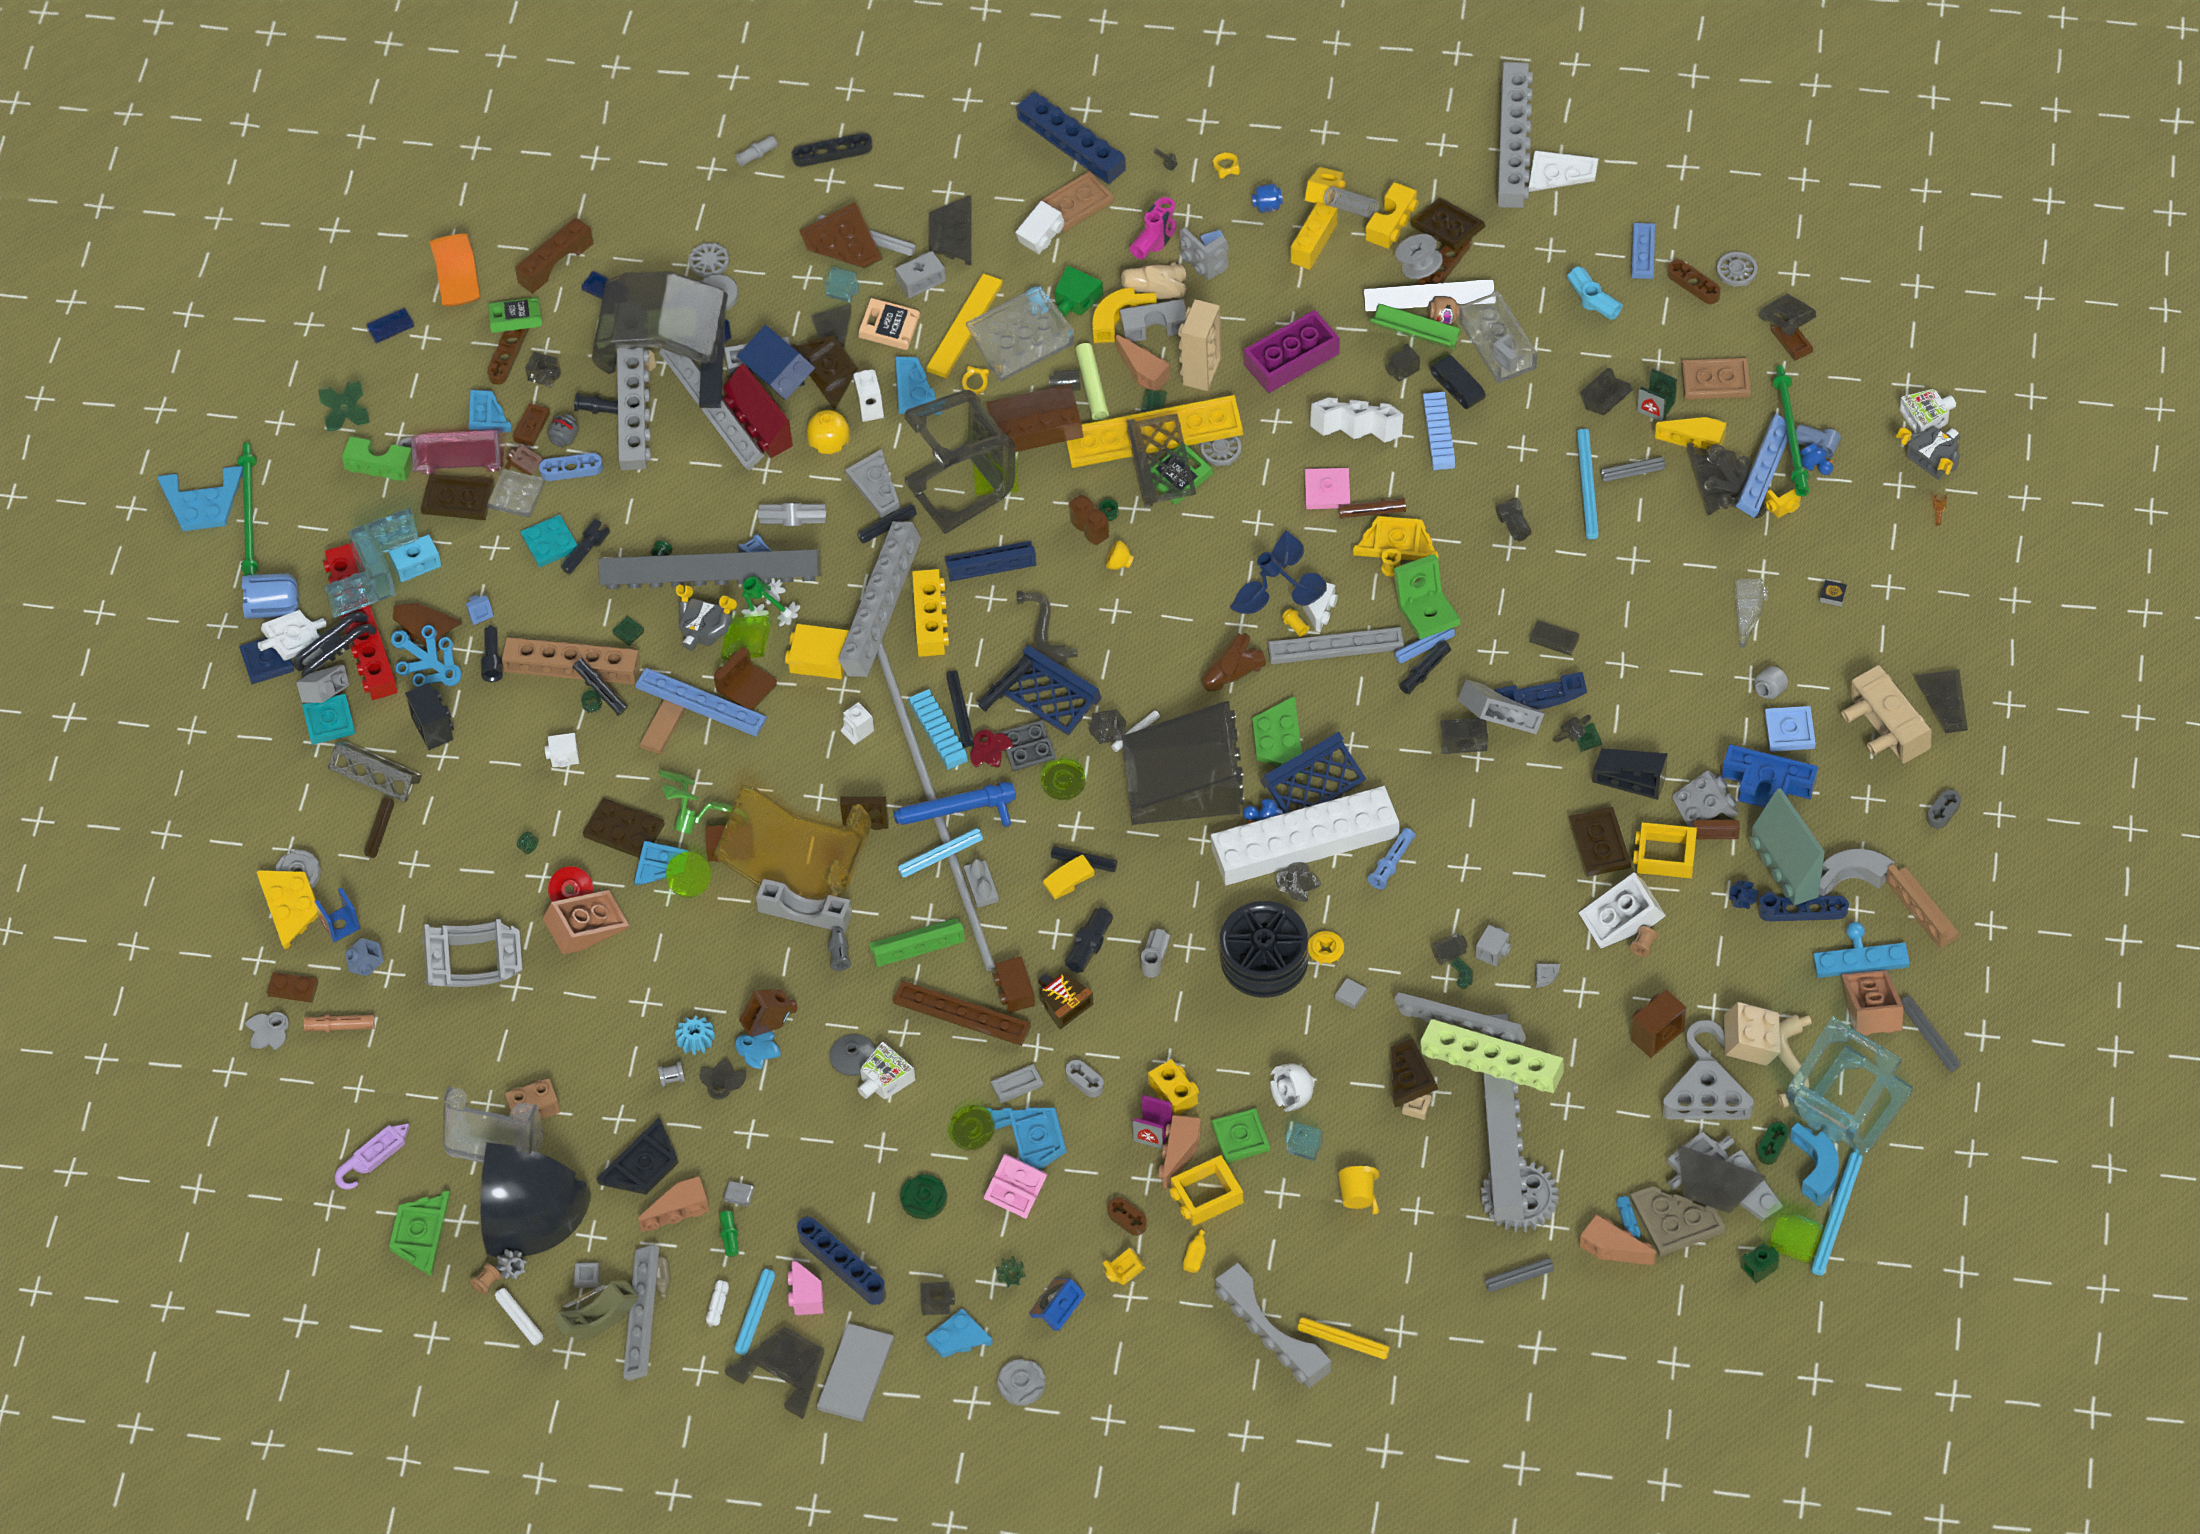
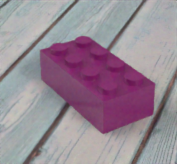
M1313 310L1245 348L1244 366L1269 394L1340 354V338L1316 310Z

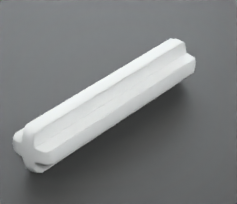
M505 1288L495 1293L496 1300L533 1345L542 1342V1333Z

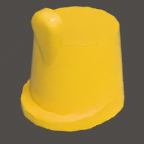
M1351 1166L1340 1170L1338 1176L1343 1205L1351 1209H1362L1371 1206L1372 1215L1378 1214L1379 1209L1374 1196V1181L1379 1178V1171L1376 1168L1367 1166Z

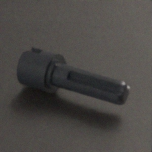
M593 519L583 531L582 541L561 565L565 573L571 574L594 546H600L610 534L608 527L600 531L598 530L602 525L601 521Z
M489 625L484 629L485 656L481 659V676L484 681L493 683L503 678L502 658L498 656L497 628Z

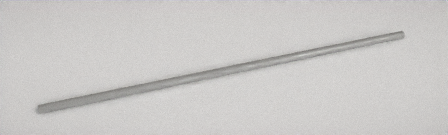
M881 641L877 651L878 659L927 800L937 799ZM943 816L934 818L942 843L950 841L951 839ZM956 853L947 858L987 971H992L995 969V965Z

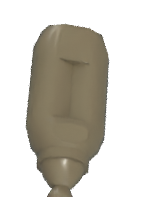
M659 1257L656 1289L661 1293V1298H665V1293L671 1281L669 1263L666 1258Z

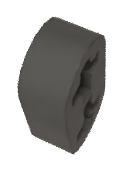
M1947 790L1940 795L1928 811L1927 822L1931 827L1940 829L1947 825L1959 810L1961 803L1960 794L1954 790ZM1951 799L1954 800V802H1950V804L1946 806V801H1950ZM1942 812V818L1934 819V816L1937 817Z

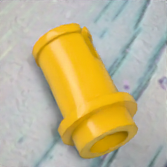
M1288 609L1282 615L1284 624H1288L1299 637L1308 632L1309 626L1298 616L1297 610Z

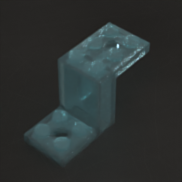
M410 508L348 531L354 558L361 573H355L350 577L324 586L333 618L396 595L390 568L383 553L419 540L414 516Z

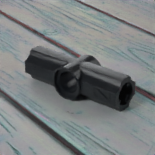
M1095 908L1085 927L1079 929L1074 947L1065 961V966L1072 972L1077 974L1083 973L1093 954H1097L1100 951L1104 935L1113 920V915L1107 909Z

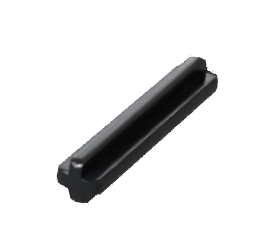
M909 504L857 533L858 539L862 544H865L890 530L893 521L905 522L916 516L915 507Z
M1056 846L1051 850V858L1070 862L1083 855L1092 868L1115 872L1117 868L1116 860Z

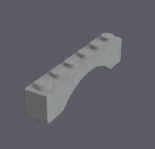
M1239 1263L1216 1278L1215 1292L1223 1302L1226 1300L1229 1303L1231 1310L1238 1318L1242 1317L1246 1321L1248 1329L1253 1334L1257 1333L1262 1338L1264 1346L1277 1354L1280 1363L1284 1367L1288 1366L1293 1371V1375L1299 1383H1304L1308 1388H1311L1331 1372V1360L1316 1344L1290 1338L1269 1323L1256 1302L1253 1278Z

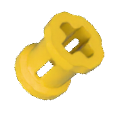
M1390 548L1382 553L1383 565L1381 570L1385 576L1395 577L1394 566L1395 568L1401 566V553L1396 549Z

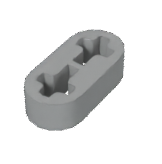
M1072 1060L1066 1065L1067 1079L1085 1095L1094 1098L1103 1093V1078L1080 1060ZM1080 1069L1081 1075L1078 1073L1072 1074V1070L1078 1071ZM1089 1082L1093 1085L1097 1083V1088L1094 1086L1089 1088Z

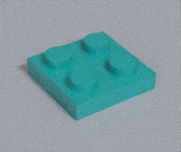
M560 514L520 531L523 541L539 568L570 555L577 547L576 541Z
M346 694L330 697L322 703L302 704L312 745L356 734Z

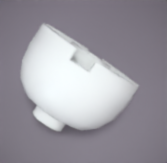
M1293 1063L1276 1066L1272 1070L1271 1075L1275 1074L1274 1080L1270 1081L1272 1095L1278 1106L1283 1104L1286 1108L1284 1111L1302 1108L1311 1100L1314 1090V1079L1304 1067Z

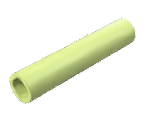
M1082 343L1076 347L1075 351L1091 416L1094 421H1103L1108 418L1109 412L1093 348L1089 343Z

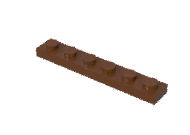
M905 981L901 982L893 998V1002L896 1005L1023 1046L1031 1028L1030 1022Z

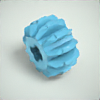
M696 1015L693 1020L686 1017L685 1023H679L678 1030L675 1032L678 1047L683 1048L685 1053L692 1051L694 1056L697 1051L705 1053V1047L712 1048V1041L715 1039L713 1025L707 1023L705 1017L698 1020Z

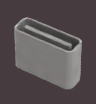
M729 1181L724 1201L750 1206L755 1190L754 1186Z

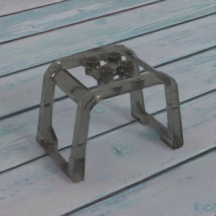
M962 390L905 411L906 421L916 433L919 432L931 447L932 454L937 459L933 463L906 476L905 484L944 534L949 533L1000 502L1010 493L1015 483V443L988 414L975 392L972 390ZM969 402L967 440L955 450L941 447L927 429V417ZM985 452L989 453L994 463H998L1001 466L1003 475ZM969 458L995 490L958 512L943 507L936 510L923 493L926 490L927 480L948 467Z

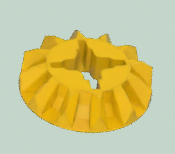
M1318 932L1308 941V954L1311 956L1312 961L1316 960L1320 965L1322 963L1331 965L1332 962L1339 961L1340 957L1344 954L1343 940L1333 932ZM1321 946H1324V947L1330 946V952H1328V951H1323V952H1321V951H1322V947H1321Z

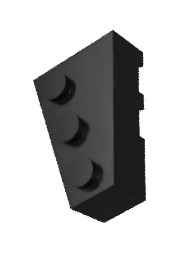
M1601 748L1593 770V783L1658 800L1666 779L1668 753Z

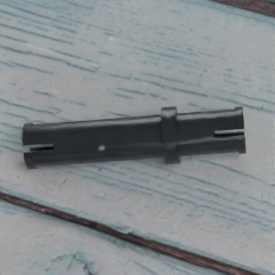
M1440 641L1417 667L1415 666L1410 670L1408 677L1399 684L1403 693L1409 695L1418 684L1423 683L1427 679V675L1451 651L1449 644L1445 641Z
M1023 656L1000 680L989 686L990 689L976 701L977 705L986 712L998 699H1002L1004 693L1034 666L1033 663L1026 656Z
M583 658L579 659L572 666L585 680V684L591 686L617 716L621 715L628 708L599 677L600 673L598 671L595 672Z

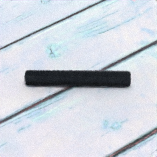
M956 670L948 671L946 678L962 746L965 748L972 747L974 745V738L959 675Z

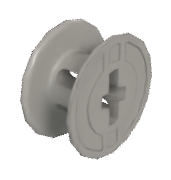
M1428 234L1414 235L1405 239L1398 246L1396 258L1399 262L1403 263L1402 272L1406 277L1411 279L1424 278L1440 268L1443 262L1442 255L1439 251L1435 250L1436 240L1433 236Z

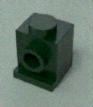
M1764 1243L1750 1253H1745L1741 1259L1742 1270L1756 1284L1777 1270L1779 1265L1778 1251L1773 1246L1767 1247Z

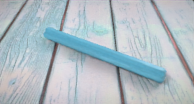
M1579 429L1577 431L1585 527L1586 537L1590 540L1598 538L1590 436L1588 429Z
M1850 1153L1812 1265L1811 1272L1813 1274L1822 1276L1825 1272L1862 1163L1863 1156L1860 1153Z

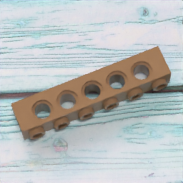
M517 637L506 639L502 663L504 672L584 680L572 668L579 659L583 658L595 672L598 671L600 673L599 677L604 682L636 684L640 659L638 650L631 648L621 649L610 646L600 647L588 644L579 645L566 642L527 640Z

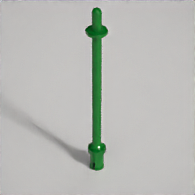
M1778 365L1776 367L1777 377L1773 379L1774 388L1780 390L1794 466L1791 479L1795 484L1796 495L1804 497L1807 496V493H1810L1807 481L1809 474L1802 466L1788 388L1792 385V379L1789 375L1785 374L1784 366Z
M245 442L242 446L243 455L237 459L238 465L243 467L245 561L241 563L243 576L256 575V571L259 568L258 562L254 560L252 467L257 464V459L251 455L250 443Z

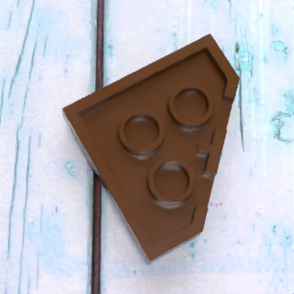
M856 202L799 231L810 252L864 269L883 259Z

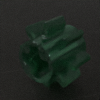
M1014 1256L1008 1260L1002 1258L1001 1266L995 1268L996 1272L1000 1274L997 1277L998 1282L1005 1281L1007 1288L1014 1284L1019 1286L1020 1279L1026 1277L1025 1272L1022 1270L1024 1268L1023 1262L1016 1263Z

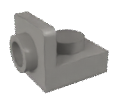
M1507 334L1494 342L1492 358L1509 373L1517 367V354L1512 349V336Z

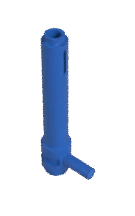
M1004 781L998 783L997 786L991 784L984 786V789L899 807L894 811L896 824L905 825L985 806L989 808L997 806L1003 827H1007L1012 823L1006 804L1016 799L1015 789L1012 782L1007 783Z

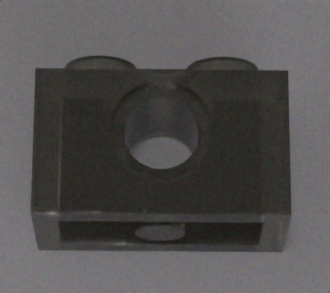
M1480 718L1441 720L1440 738L1442 754L1487 751L1488 733L1486 720Z

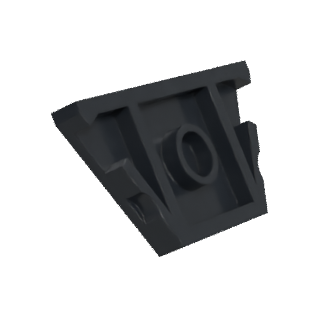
M658 1118L596 1178L599 1185L647 1195L678 1164V1158L671 1146L661 1119Z

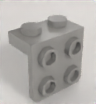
M1186 228L1180 230L1181 257L1185 262L1192 264L1199 275H1203L1207 280H1210L1228 268L1227 240L1222 235L1204 246Z
M1707 770L1673 795V800L1688 827H1693V820H1711L1721 812L1731 819L1739 814L1735 807L1737 802L1725 789L1727 783L1720 775L1717 777Z

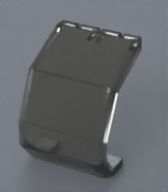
M672 271L625 272L608 279L605 285L593 345V363L607 374L615 372L617 353L612 349L657 347L702 363H715L718 352L717 346H719L725 315L723 309H726L728 294L722 288Z

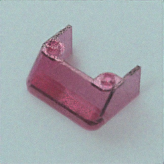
M477 430L416 434L411 437L413 472L421 470L422 474H434L435 469L487 467V471H500V468L504 466L505 431Z

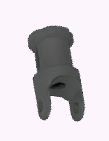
M840 927L833 928L832 937L828 944V951L832 956L830 966L835 971H844L851 966V961L847 956L848 942Z

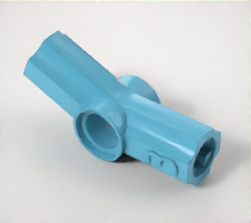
M1576 267L1572 269L1567 275V279L1580 296L1582 306L1587 310H1596L1610 320H1615L1619 316L1623 305L1601 291L1600 285L1593 282L1584 268Z

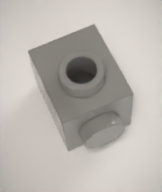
M1488 925L1476 945V958L1497 967L1503 956L1506 957L1510 951L1509 933H1506L1502 928Z

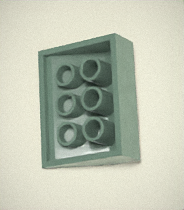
M1779 788L1775 791L1753 825L1750 844L1753 850H1757L1763 865L1767 866L1771 871L1774 881L1778 882L1782 887L1785 897L1789 898L1793 905H1797L1819 897L1825 851L1782 789Z

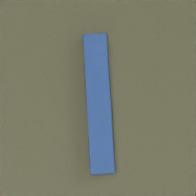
M1775 414L1770 421L1736 504L1737 508L1753 518L1760 510L1788 441L1785 419L1778 414Z
M645 668L636 682V688L756 737L766 723L767 716L648 668Z

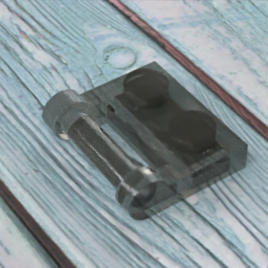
M1786 294L1762 308L1759 312V318L1765 322H1771L1781 328L1785 334L1791 336L1798 327L1816 318V310L1793 296ZM1778 313L1789 321L1786 322L1774 314Z

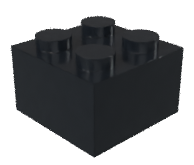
M429 682L406 692L405 695L411 718L427 749L431 750L452 741L451 731L454 730V727L450 720L451 714L448 707L442 705L441 702L443 700L438 689L434 690Z

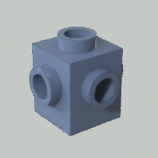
M361 938L345 952L349 972L368 976L384 962L379 942Z

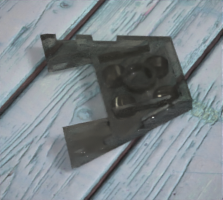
M784 1326L760 1343V1347L753 1352L743 1355L739 1362L733 1366L729 1365L725 1369V1375L743 1385L757 1366L761 1367L796 1388L784 1404V1408L803 1419L825 1352L820 1346Z

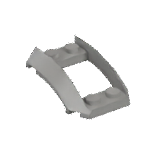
M501 919L481 925H443L442 928L429 927V924H424L421 944H424L426 972L424 983L427 985L447 987L480 986L504 981L522 972L520 932L513 926L509 928L502 924ZM495 940L498 971L472 975H451L449 945H467Z

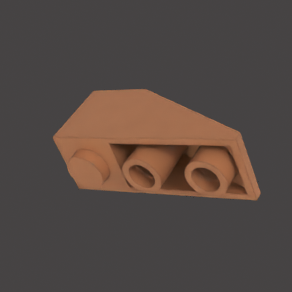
M1117 334L1116 350L1136 383L1156 394L1170 378V364L1165 359L1154 356L1147 349L1133 344L1130 339L1123 338Z
M1173 1115L1172 1123L1167 1124L1166 1138H1169L1168 1144L1163 1145L1162 1152L1165 1164L1160 1165L1159 1179H1163V1188L1167 1189L1171 1184V1178L1177 1176L1198 1151L1201 1135V1118Z
M700 1177L676 1183L640 1215L638 1220L641 1232L646 1230L652 1231L659 1226L669 1223L675 1224L682 1219L692 1216L698 1217L708 1212V1201Z
M1596 1215L1580 1235V1247L1599 1259L1647 1265L1655 1264L1656 1251L1650 1244L1642 1243L1635 1239L1630 1232L1617 1228L1607 1218H1601Z

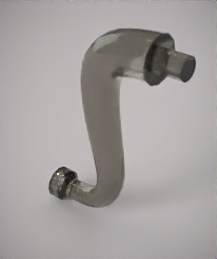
M1017 591V604H1023L1025 601H1034L1040 605V612L1034 632L1033 644L1035 650L1051 660L1061 663H1067V658L1078 657V648L1067 649L1066 644L1052 645L1049 643L1048 630L1051 604L1046 596L1036 592L1024 593L1023 591Z

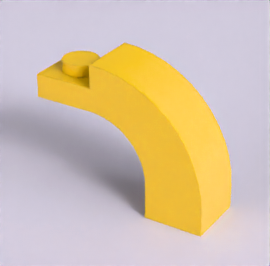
M1134 287L1115 291L1105 297L1099 303L1093 315L1094 343L1115 342V327L1120 320V310L1129 307L1157 304L1156 293L1135 294Z

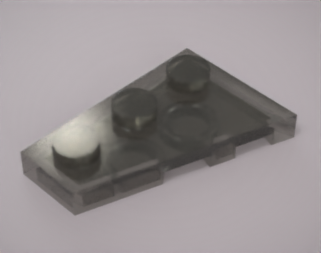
M1960 670L1914 675L1917 685L1944 732L1967 731Z

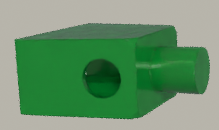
M1067 266L1055 289V303L1058 305L1056 308L1057 314L1061 317H1066L1071 311L1077 315H1083L1103 296V281Z

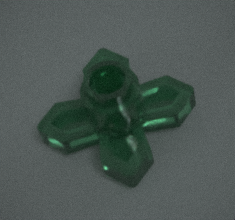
M360 380L348 382L341 392H337L331 386L318 389L321 404L331 408L324 417L328 432L340 430L346 417L357 426L370 422L367 408L357 404V401L363 395Z

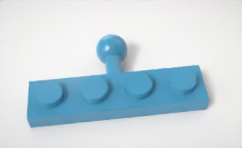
M1859 922L1850 923L1846 929L1847 936L1853 940L1854 949L1813 954L1817 978L1839 976L1848 973L1908 968L1910 964L1906 943L1863 947L1862 937L1865 934V929Z

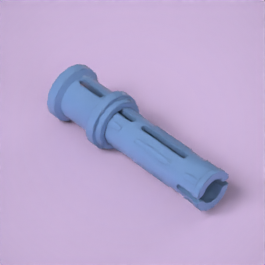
M1404 828L1385 858L1377 862V868L1367 877L1368 882L1373 887L1380 890L1385 889L1387 880L1396 872L1398 861L1416 836L1412 830Z

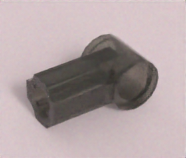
M1518 498L1495 505L1498 519L1501 523H1505L1513 540L1520 542L1526 540L1531 535V529L1523 515V508Z

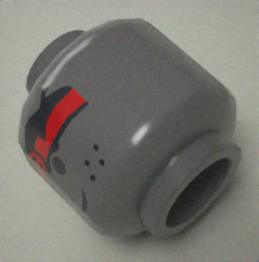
M568 414L555 416L547 429L549 441L562 448L571 445L579 432V427L575 423L576 419Z

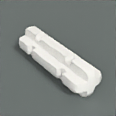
M718 1280L715 1284V1291L709 1306L710 1311L706 1317L707 1324L717 1326L720 1322V1315L726 1300L725 1295L729 1288L726 1281Z

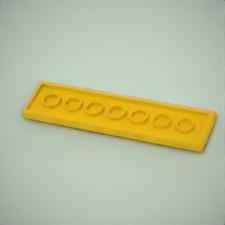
M1235 395L1083 424L1082 431L1084 437L1066 442L1071 466L1076 468L1173 449L1182 443L1189 446L1243 435V429Z

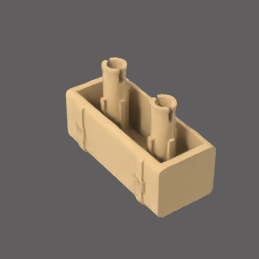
M1880 665L1852 680L1851 699L1855 704L1842 710L1841 714L1847 723L1864 714L1880 734V737L1867 743L1868 750L1873 756L1890 747L1904 764L1931 748L1932 730Z

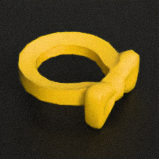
M1221 153L1214 157L1213 166L1218 171L1221 179L1229 174L1239 175L1240 166L1238 165L1236 155ZM1223 159H1230L1233 161L1231 168L1225 169L1219 166L1218 162Z
M968 366L967 373L962 378L964 390L971 395L983 393L988 386L987 377L989 376V370ZM973 374H980L983 379L982 387L977 390H972L967 386V380Z

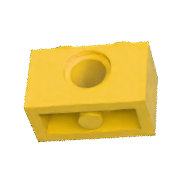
M1319 167L1308 180L1305 201L1313 203L1319 201L1325 204L1324 196L1328 188L1337 187L1344 190V173ZM1332 189V190L1329 192V194H1328V197H1327V202H1328V204H1329V195H1330V194H1331V197H1330V204H1331L1332 195H1333L1334 192H1335V191H1333L1334 189Z

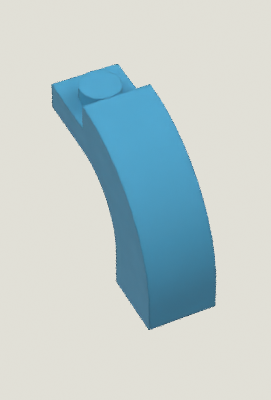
M1797 1123L1791 1129L1790 1141L1806 1152L1816 1165L1815 1170L1803 1181L1802 1194L1821 1207L1833 1193L1837 1182L1839 1168L1838 1153L1831 1139L1823 1131L1815 1137L1809 1128Z

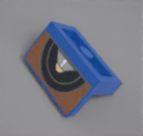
M1054 1279L1029 1315L1032 1318H1042L1054 1331H1059L1084 1298L1085 1293L1072 1279Z

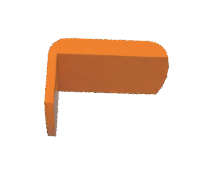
M456 234L430 241L436 262L442 305L459 306L481 299L474 254L468 235Z

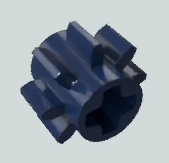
M1738 880L1737 884L1730 888L1729 899L1735 901L1734 907L1750 909V905L1756 902L1758 890L1752 888L1754 883Z

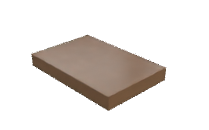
M1088 171L1038 201V204L1043 201L1061 212L1065 222L1062 231L1065 232L1115 202V197Z
M1747 358L1682 360L1685 400L1750 397L1751 390Z

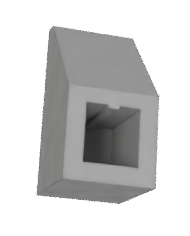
M344 665L310 673L296 682L302 703H322L349 686Z

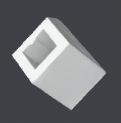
M1326 583L1327 590L1321 598L1310 605L1303 606L1305 613L1317 632H1321L1323 625L1328 624L1330 619L1329 611L1337 603L1338 595L1335 594V585Z

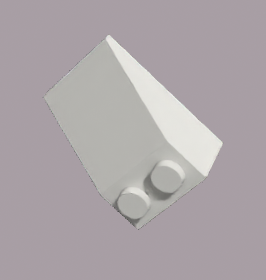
M1635 873L1628 876L1579 912L1600 948L1637 934L1641 926L1650 928L1666 916L1647 884Z

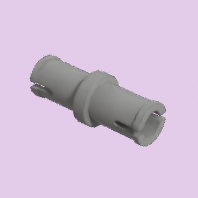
M770 135L758 143H752L748 149L735 155L736 161L743 167L750 161L763 157V154L776 148L777 142Z

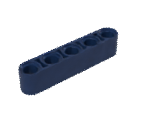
M805 1217L798 1222L799 1242L866 1302L871 1305H879L884 1302L886 1290L882 1277L815 1219ZM809 1230H810V1231H813L812 1233H809V1234H805V1233H804V1232L809 1231ZM823 1245H829L827 1248H821ZM841 1259L846 1260L845 1262H842V1263H838V1262H837L838 1260H841ZM856 1274H862L861 1277H854ZM874 1288L879 1289V1290L876 1291V1292H871V1291H870L871 1289H874Z

